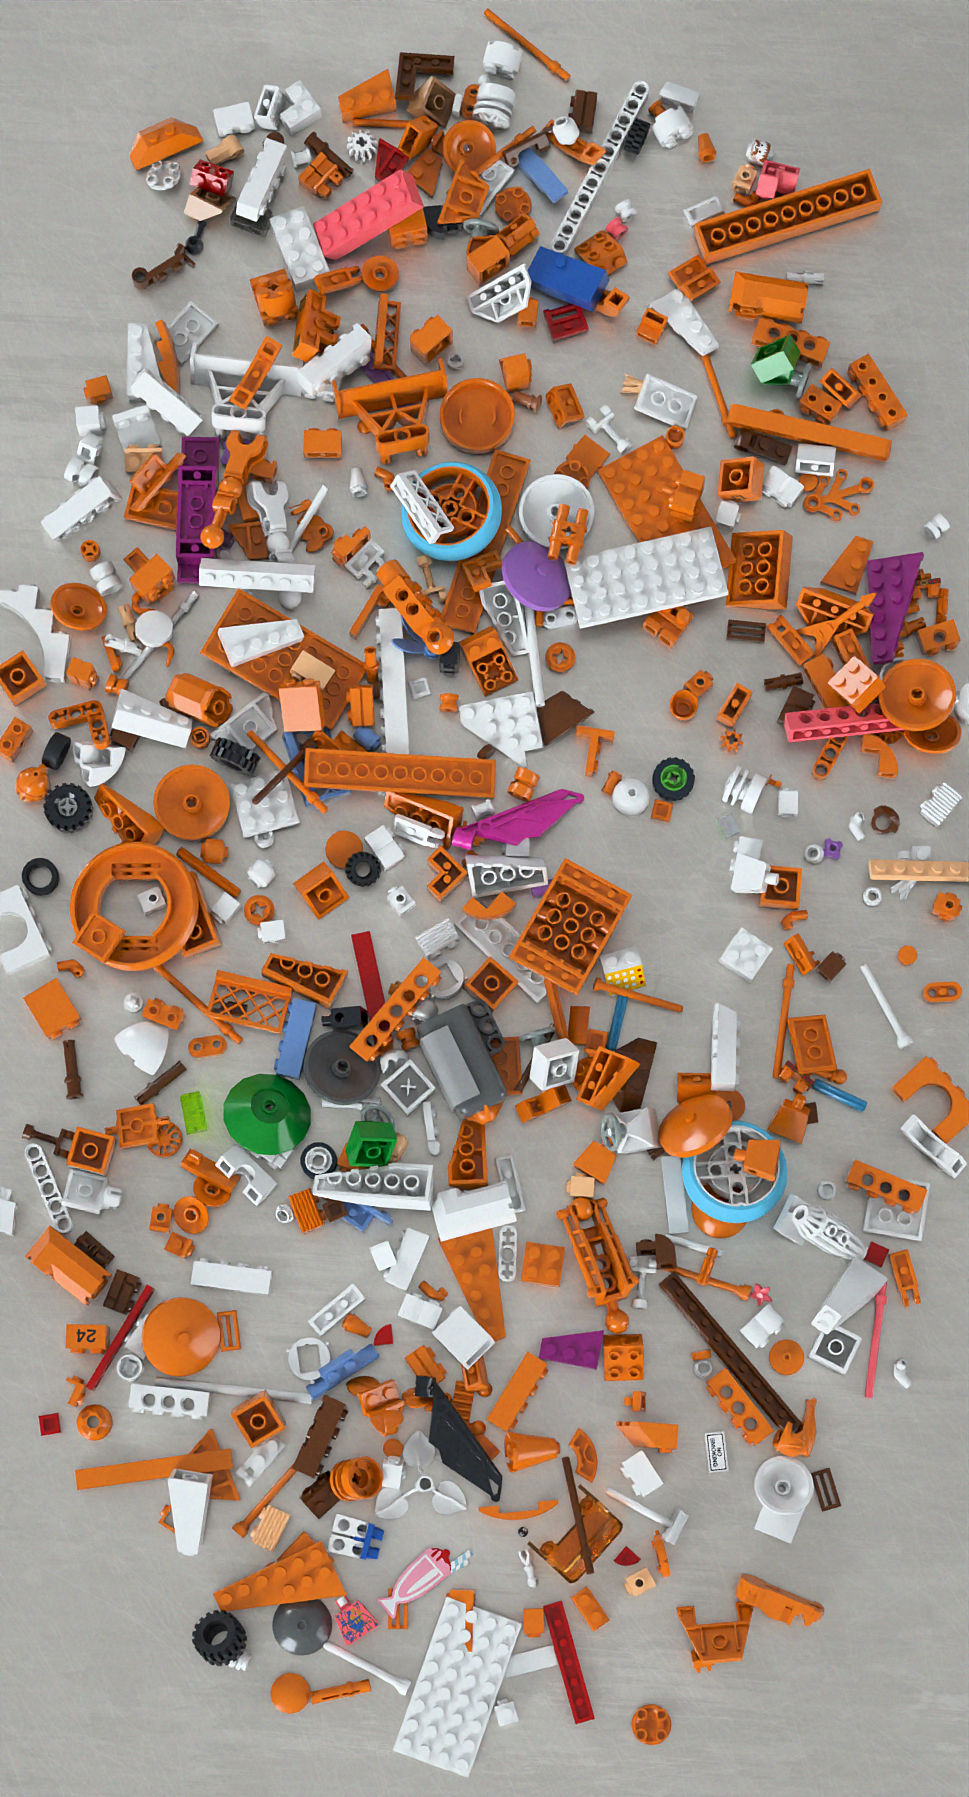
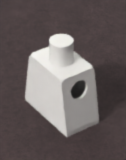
M738 854L731 890L735 893H765L767 884H778L779 874L770 873L771 866L766 862Z
M1 1187L0 1232L14 1236L17 1204L9 1201L12 1190Z

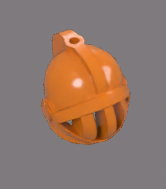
M41 764L39 767L26 768L18 774L16 793L17 795L20 794L19 798L21 800L25 799L26 802H34L48 795L51 783L47 776L49 771L47 766Z

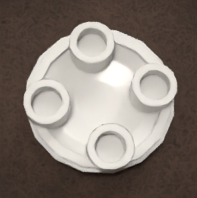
M159 160L151 164L152 167L146 175V181L152 189L166 190L179 182L182 171L179 163L176 161Z

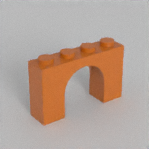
M926 1056L900 1079L891 1090L903 1103L924 1086H937L944 1090L950 1100V1111L947 1117L931 1132L947 1144L969 1124V1101L964 1096L965 1092L959 1086L955 1087L952 1084V1078L945 1071L942 1073L939 1070L938 1063L932 1057L928 1058Z

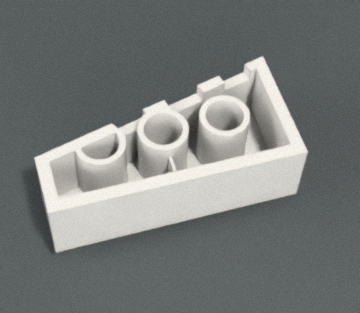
M297 619L219 628L217 632L231 667L296 644L304 638Z
M121 689L115 706L111 728L185 748L191 732L193 719Z

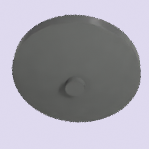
M333 1030L320 1035L309 1046L303 1063L305 1079L312 1091L323 1100L337 1105L355 1104L366 1099L378 1084L381 1074L379 1056L374 1061L366 1062L349 1047L359 1034L347 1030ZM367 1040V1044H368L369 1046H373V1045Z

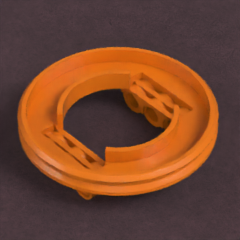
M145 842L121 843L97 854L80 872L72 889L70 917L76 936L92 911L101 915L103 895L114 880H159L167 896V911L162 923L152 933L153 936H123L105 964L120 970L140 971L159 966L174 957L189 940L198 917L199 900L197 888L188 869L166 849Z

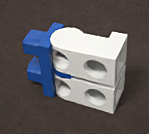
M336 1513L332 1531L349 1535L350 1538L331 1533L327 1552L364 1560L366 1558L377 1559L380 1548L369 1545L371 1538L382 1541L384 1530L375 1527V1524Z

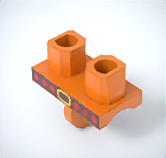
M919 569L911 601L922 598L921 590H927L928 598H937L939 596L941 579H931V573L924 574L923 569Z
M789 1060L781 1068L782 1071L778 1077L785 1084L791 1078L797 1082L792 1088L796 1094H803L805 1091H809L815 1083L809 1078L812 1073L799 1074L797 1063L793 1065Z

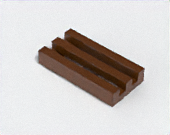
M729 619L726 639L764 643L766 623ZM732 625H733V626L752 627V628H762V629H761V630H756V629L737 628V627H732ZM731 632L759 634L761 637L733 635Z
M830 1468L811 1473L821 1511L840 1507L841 1503ZM824 1473H827V1477L836 1504H832L831 1498L823 1476ZM817 1475H819L820 1481L828 1503V1506L826 1507L817 1482Z

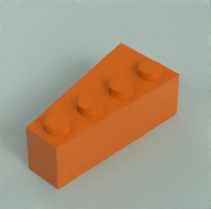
M190 871V874L197 888L199 909L194 930L182 949V955L185 958H190L223 945L198 876L193 871Z

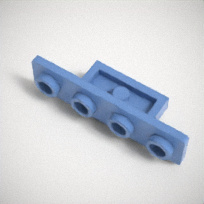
M342 1201L348 1216L341 1219L363 1233L373 1217H376L390 1227L393 1223V1220L390 1219L392 1217L390 1214L383 1210L379 1212L374 1208L375 1206Z
M369 1344L356 1354H354L352 1349H349L320 1368L318 1371L322 1377L316 1379L315 1384L310 1383L307 1385L306 1389L313 1400H315L379 1358V1354L372 1344Z

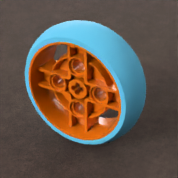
M444 462L431 466L421 472L419 477L434 499L439 501L438 505L454 526L452 532L441 534L435 543L429 544L402 504V524L411 543L425 555L442 561L463 560L483 550L494 538L502 517L501 498L493 481L480 469L462 462ZM456 480L454 484H445L433 491L430 490L442 482ZM478 486L484 491L487 498L488 508L486 516L479 513V504L474 495ZM417 491L420 497L426 498L424 494ZM459 493H464L463 497L457 498V495ZM427 506L429 511L435 513L433 508ZM468 516H471V517H472L470 521H468V522H465V521H464V519H465L466 517H468ZM437 521L439 526L444 525L442 522ZM469 532L473 533L462 541L446 544L449 539H457L467 535Z

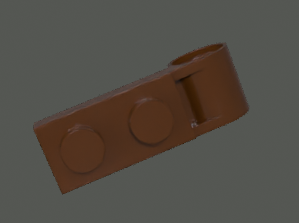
M179 252L149 272L142 267L135 268L131 275L134 286L137 289L144 290L152 284L163 282L168 278V275L173 272H179L184 267V257ZM139 276L145 277L143 281L136 280Z
M740 428L733 447L741 452H753L786 465L793 446L752 430Z

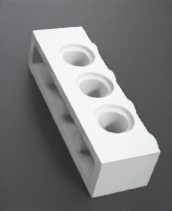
M131 1383L128 1407L133 1408V1412L137 1413L153 1410L152 1414L164 1416V1412H171L172 1417L183 1418L184 1414L192 1415L191 1419L203 1420V1416L208 1417L211 1393ZM152 1394L155 1397V1402L148 1406L145 1403V1397ZM169 1396L175 1400L171 1408H167L164 1404L165 1399ZM187 1399L194 1401V1407L191 1410H186L184 1407V1402Z

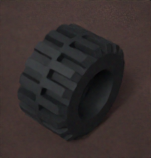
M214 1610L213 1614L210 1612L206 1613V1617H201L199 1619L200 1623L195 1624L194 1628L196 1631L192 1632L194 1637L192 1642L197 1652L209 1664L213 1666L215 1664L222 1666L223 1663L229 1665L231 1660L235 1662L237 1660L236 1657L243 1654L241 1650L246 1648V1631L232 1613H227L225 1610H221V1612ZM228 1631L226 1638L221 1643L212 1645V1641L217 1634Z

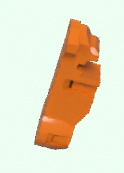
M742 1574L736 1587V1597L739 1600L759 1607L768 1617L787 1623L789 1626L795 1615L799 1617L802 1614L804 1626L808 1627L812 1622L820 1620L825 1612V1608L820 1603L797 1596L750 1574Z

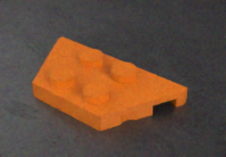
M460 159L437 222L438 224L460 223L467 219H478L490 186L484 180H481L474 170L471 171L462 159Z
M213 1429L207 1431L189 1454L221 1450ZM229 1469L203 1472L213 1475L209 1499L241 1500Z

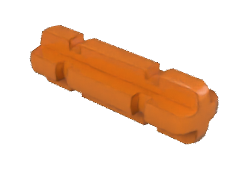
M939 588L936 624L947 621V598L949 595L947 588Z
M708 1248L707 1257H705L700 1271L701 1275L697 1279L698 1284L707 1285L708 1276H710L715 1263L714 1258L718 1254L717 1249Z

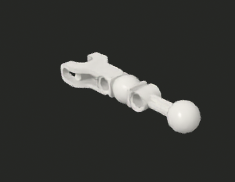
M275 480L270 485V495H268L259 481H250L246 486L248 504L259 514L264 537H268L266 546L271 552L269 554V562L294 564L292 550L289 549L290 541L288 536L284 534L287 532V525L283 507L289 497L285 482L283 480ZM280 591L278 594V601L285 609L296 608L302 600L300 592Z

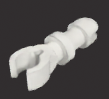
M531 1548L527 1549L526 1556L525 1550L519 1551V1557L523 1564H525L524 1572H527V1584L530 1588H536L539 1582L534 1572L536 1569L535 1565L532 1564L533 1551Z

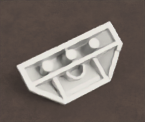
M522 264L467 295L472 313L499 323L528 307L532 281L526 265Z

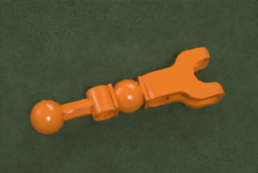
M232 430L226 441L230 457L223 475L225 479L220 482L219 491H217L212 505L215 515L211 525L204 527L201 531L200 539L206 547L213 549L221 546L223 543L224 532L222 526L226 515L234 514L238 503L237 498L242 494V487H244L252 466L265 458L269 445L267 436L257 435L252 443L244 445L242 444L243 438L240 431Z

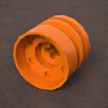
M367 1456L338 1462L333 1467L330 1475V1485L334 1494L340 1500L346 1502L372 1498L378 1494L383 1483V1474L379 1464Z

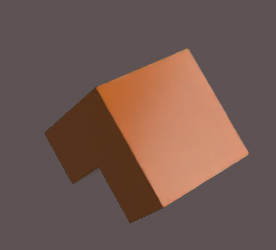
M647 307L636 335L657 345L667 326L668 317Z

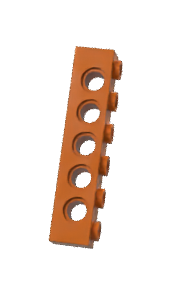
M423 957L349 1047L366 1062L374 1061L380 1054L378 1051L382 1045L386 1047L392 1040L390 1035L395 1030L398 1032L403 1027L405 1017L407 1015L411 1017L417 1010L415 1005L420 1000L423 1002L430 994L428 992L429 988L432 985L436 987L441 981L442 977L440 975L442 972ZM418 977H426L427 984L422 987L418 986L416 982ZM407 991L414 992V1000L406 1001L404 999L405 993ZM393 1007H402V1014L400 1016L392 1015ZM388 1021L390 1023L389 1030L381 1031L379 1028L380 1023ZM376 1036L378 1039L377 1044L369 1046L367 1044L368 1037Z

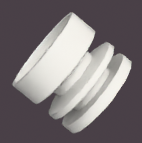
M495 83L480 85L472 119L491 129L501 130L508 128L512 116L511 110L516 99L515 92L508 87Z
M737 765L724 787L722 801L726 803L731 795L733 796L732 806L740 799L742 800L740 809L752 814L768 777L756 773L752 779H749V769H746L742 776L740 775L742 766Z

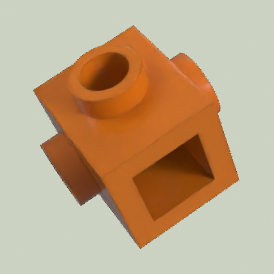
M939 892L931 913L938 915V918L943 921L954 920L961 913L962 905H959L961 899L950 892H946V894Z

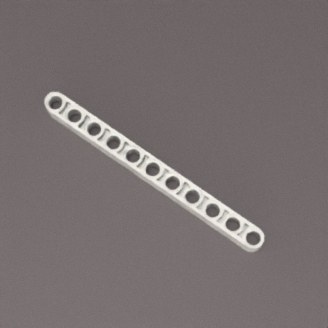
M645 81L635 82L601 146L606 152H611L613 155H603L595 165H591L552 240L551 250L567 255L625 144L634 120L639 117L648 99L649 85ZM643 90L645 93L638 94L636 91ZM631 105H633V106H635V107H637V108L634 109V110H632V109H629L628 107L631 106ZM627 121L629 124L622 125L620 122ZM617 136L620 138V140L615 141L612 138ZM601 167L604 171L598 172L596 169ZM594 183L596 184V187L591 188L588 186V184ZM581 199H587L588 202H587V203H581L579 200H581ZM577 214L580 218L573 219L571 216ZM570 230L572 233L570 235H566L563 233V231ZM562 246L564 249L559 251L555 247Z

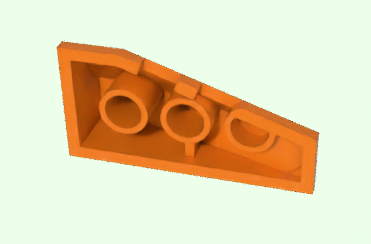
M104 783L100 784L94 799L103 815L111 821L113 825L111 829L114 833H118L122 840L121 843L145 842L157 844L164 831L161 824L152 815Z
M386 792L384 807L395 815L400 814L432 828H439L444 831L445 837L438 840L443 842V848L445 849L450 848L455 830L462 822L464 808L448 801L410 793Z
M471 1120L462 1121L453 1154L448 1164V1183L450 1187L458 1188L464 1192V1190L470 1191L488 1186L485 1124Z

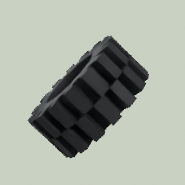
M638 118L634 120L626 138L624 150L636 155L640 153L647 138L650 123Z
M360 851L352 854V857L347 859L345 873L353 884L361 887L371 886L380 877V862L372 854ZM360 862H367L370 866V872L366 876H359L356 873V866Z

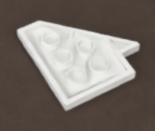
M533 691L458 706L463 726L489 744H492L524 768L528 767L525 751L544 748Z

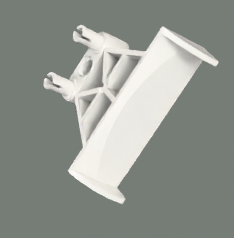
M193 343L190 355L191 384L210 387L215 401V405L211 409L212 425L215 427L214 436L219 437L220 434V439H224L226 437V430L252 433L251 440L253 442L257 435H263V431L266 428V413L282 395L301 397L298 370L304 366V361L300 360L299 366L273 363L256 395L246 410H243L231 403L229 399L253 360L197 354V343Z

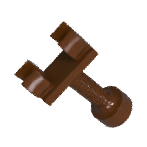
M26 1124L22 1139L30 1141L31 1138H36L51 1144L53 1143L56 1145L53 1154L67 1159L69 1151L60 1148L64 1138L73 1140L75 1132L61 1129L59 1137L56 1138L55 1136L38 1132L34 1129L33 1125Z

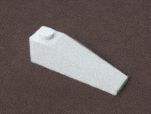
M504 580L491 582L492 586L479 591L484 609L487 610L492 619L491 621L498 629L502 640L512 656L529 653L524 605L510 593Z

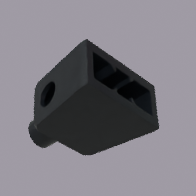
M361 1006L332 1008L331 1014L322 1015V1026H332L334 1030H363L368 1024V1012Z

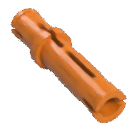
M369 1679L352 1683L348 1681L347 1684L310 1691L311 1702L316 1704L347 1696L351 1698L359 1693L371 1692V1685Z

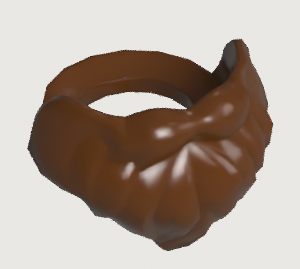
M886 805L875 808V814L871 821L873 829L880 834H887L890 831L896 833L900 826L897 812ZM885 814L892 821L886 830H880L875 823L877 817Z

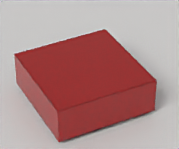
M871 1241L863 1260L881 1268L889 1249Z
M59 1413L38 1416L41 1436L61 1433Z

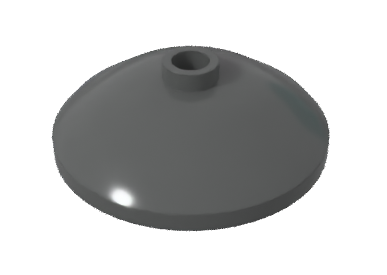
M319 1599L280 1604L273 1617V1634L278 1644L287 1652L294 1655H309L320 1650L324 1643L328 1641L332 1631V1618L326 1605ZM300 1621L305 1623L304 1629L298 1628Z

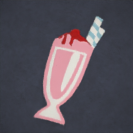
M427 1548L398 1578L393 1588L392 1596L377 1599L378 1603L392 1619H395L399 1603H408L425 1595L450 1574L468 1565L467 1559L473 1553L469 1549L450 1563L449 1550Z

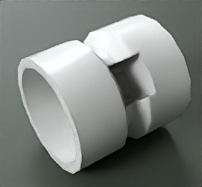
M73 457L66 468L64 478L73 483L78 482L79 486L84 488L92 478L98 476L99 468L90 463L85 465V461Z
M111 561L98 564L90 570L93 580L98 582L96 587L101 596L111 595L123 587L119 577L115 575L116 570Z
M131 1354L121 1357L116 1366L119 1376L129 1381H136L141 1378L145 1370L142 1359Z

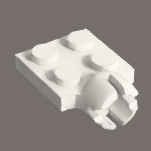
M70 1169L61 1205L99 1214L100 1210L104 1208L116 1211L119 1208L122 1189L110 1186L106 1177Z

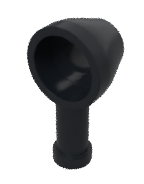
M198 220L194 236H190L185 242L186 251L190 255H198L203 251L204 244L201 236L204 227L207 225L205 221ZM192 241L197 242L195 245L190 244Z

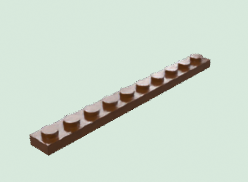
M675 1271L658 1284L782 1433L789 1421L793 1424L792 1432L802 1424Z

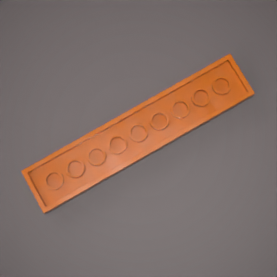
M497 449L494 450L487 476L493 481L500 494L502 505L501 522L494 538L483 550L474 556L458 561L442 611V619L450 628L470 634L476 633L484 607L479 591L474 593L461 563L497 550L499 556L501 555L507 537L505 529L511 524L531 459ZM481 490L478 499L479 513L486 516L488 503L484 491ZM469 532L466 538L471 536L473 533ZM495 571L487 573L491 582L493 580Z
M306 748L303 787L494 798L496 760Z

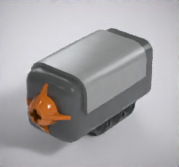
M478 999L466 1005L461 1004L419 1024L417 1027V1033L421 1039L419 1045L451 1112H455L461 1120H471L480 1124H487L495 1120L507 1096V1090L491 1057L502 1051L505 1041L487 1003ZM477 1005L482 1006L484 1012L477 1014L473 1008ZM482 1024H491L492 1030H483ZM497 1040L501 1046L495 1049L490 1045V1042Z

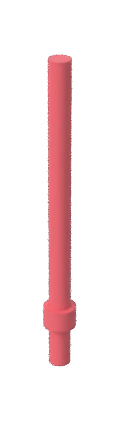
M887 1281L879 1290L878 1295H875L876 1311L865 1397L873 1398L884 1304L887 1302V1296H885Z

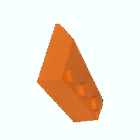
M616 1422L618 1429L634 1447L658 1449V1453L667 1454L677 1449L678 1425Z

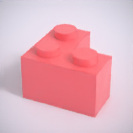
M764 160L756 195L764 199H774L775 192H779L782 195L794 193L801 168Z

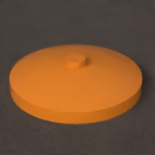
M926 659L906 660L892 667L882 679L886 688L879 694L881 710L891 723L902 729L923 731L934 728L945 721L954 708L956 701L955 683L950 673L936 662Z
M183 765L168 772L158 783L154 793L153 807L158 822L170 835L181 840L197 841L213 835L223 826L230 811V795L225 782L213 770L201 765Z
M699 1095L687 1099L674 1107L661 1122L658 1130L659 1142L663 1149L674 1157L684 1158L699 1155L714 1147L724 1138L732 1124V1111L727 1102L716 1095Z
M175 1297L158 1304L147 1316L141 1333L142 1348L149 1362L159 1371L177 1377L189 1376L204 1369L214 1358L220 1342L219 1325L212 1311L203 1303L188 1297Z

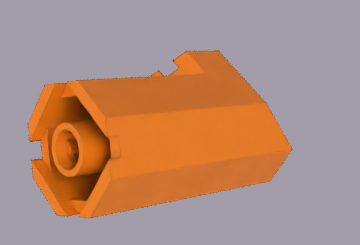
M735 271L728 312L732 313L733 310L737 317L757 319V316L761 315V318L802 324L809 283Z
M52 1226L45 1230L25 1256L33 1265L46 1275H51L53 1280L87 1306L90 1304L88 1300L90 1298L94 1300L107 1285L108 1280H106V1277L111 1278L112 1276L110 1272Z

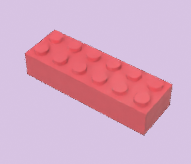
M400 169L313 223L323 255L337 261L422 209L424 205L413 175Z

